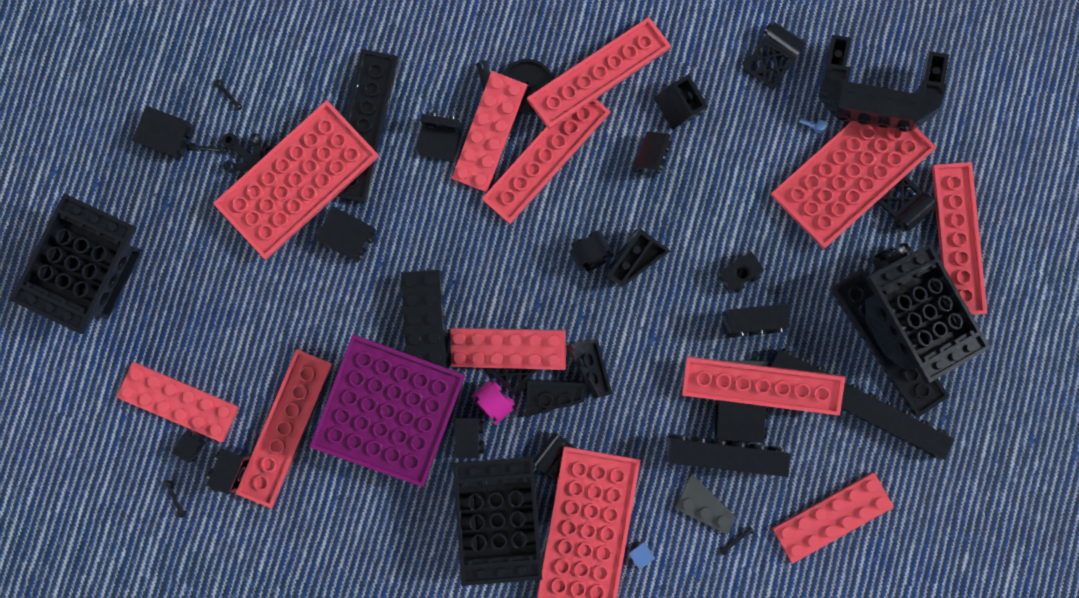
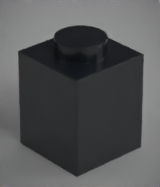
M196 431L184 432L172 453L187 463L194 462L207 441L203 440V436Z

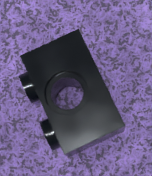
M751 251L716 274L728 293L733 290L737 293L745 288L744 283L750 280L753 283L761 278L760 273L764 269ZM738 269L745 271L744 279L738 277Z

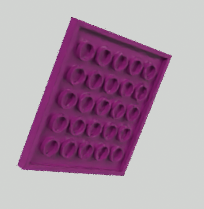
M352 334L310 448L424 487L465 374Z

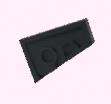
M598 338L566 345L593 398L596 399L612 394Z
M527 379L526 418L539 413H547L557 408H565L583 403L585 401V381Z

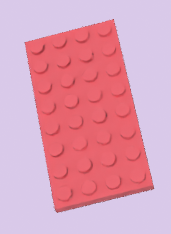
M326 100L213 204L255 250L267 260L380 156Z
M851 121L771 193V196L824 250L937 147L918 128L912 131L901 132L896 128H880L874 124L862 125L858 121Z
M567 446L563 447L542 564L543 580L539 581L536 598H617L640 459Z

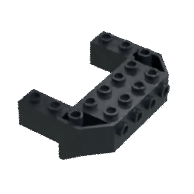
M832 35L818 97L833 117L841 121L852 120L858 121L862 125L874 124L880 128L891 127L901 132L914 130L935 116L941 107L947 84H944L950 54L929 51L924 60L920 85L915 93L848 82L851 67H847L846 63L851 38Z

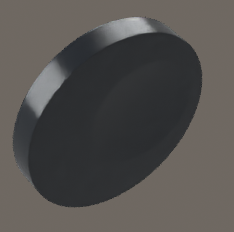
M533 59L515 61L502 74L528 85L518 113L521 114L536 113L527 101V97L554 80L550 70L543 63Z

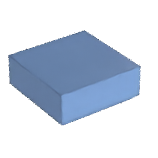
M644 541L628 552L639 570L655 559Z

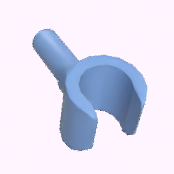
M802 118L799 123L813 128L818 134L823 133L828 125L823 120H819L816 124Z

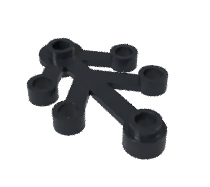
M232 133L225 134L222 138L223 145L228 149H234L247 162L234 163L228 160L223 164L224 170L228 173L246 171L256 165L261 160L262 137L258 133L251 134L250 142L253 144V156H251L239 144L237 136ZM258 136L259 140L254 142V137ZM231 137L232 142L227 143V139ZM266 146L263 150L264 155H267V151L273 149V147ZM232 164V169L228 170L227 166ZM245 173L239 174V175L237 176V181H238L243 175H245Z

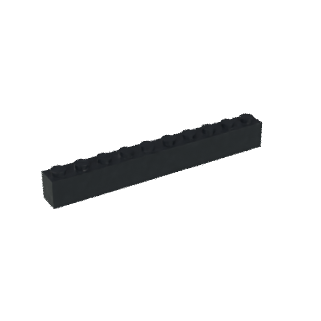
M785 348L775 350L768 364L770 367L826 374L828 372L823 367H813L810 365V361L803 357L798 359L792 356L793 352ZM847 383L844 384L842 410L937 459H946L955 440L949 436V432L938 428V430L932 428L930 422L923 419L919 421L914 418V414L905 410L903 412L897 410L895 404L888 401L884 403L879 400V396L869 392L866 394L862 392L863 388L853 383L851 386Z

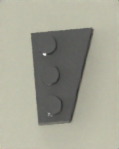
M691 473L674 508L728 535L736 517Z

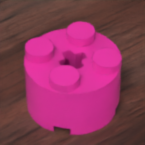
M487 381L470 397L471 399H477L475 402L477 407L488 419L493 418L495 421L492 423L496 426L513 411L512 406L514 402L508 396L504 397L500 391L502 389L495 381Z

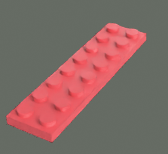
M648 17L527 97V101L550 130L668 51L671 45Z
M595 99L549 130L546 127L483 196L482 200L507 223L511 224L609 116L611 111Z
M972 162L933 165L931 168L934 198L937 203L935 208L941 262L971 314H987Z
M296 349L235 494L266 507H274L331 371L332 363Z
M687 356L682 396L840 416L845 376Z

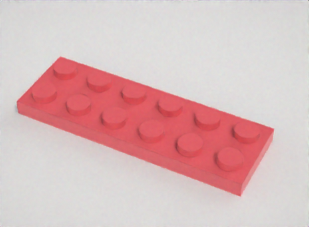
M491 71L451 179L488 192L527 89V84Z
M450 329L451 367L566 369V330Z
M132 362L116 397L221 443L225 441L239 409V406L136 362Z
M871 472L772 527L790 562L793 564L892 509L894 506L876 474Z

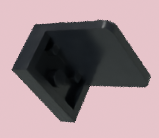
M433 112L421 114L422 130L417 151L418 155L454 161L461 128L460 121L457 120V117L450 115L439 117L438 114Z

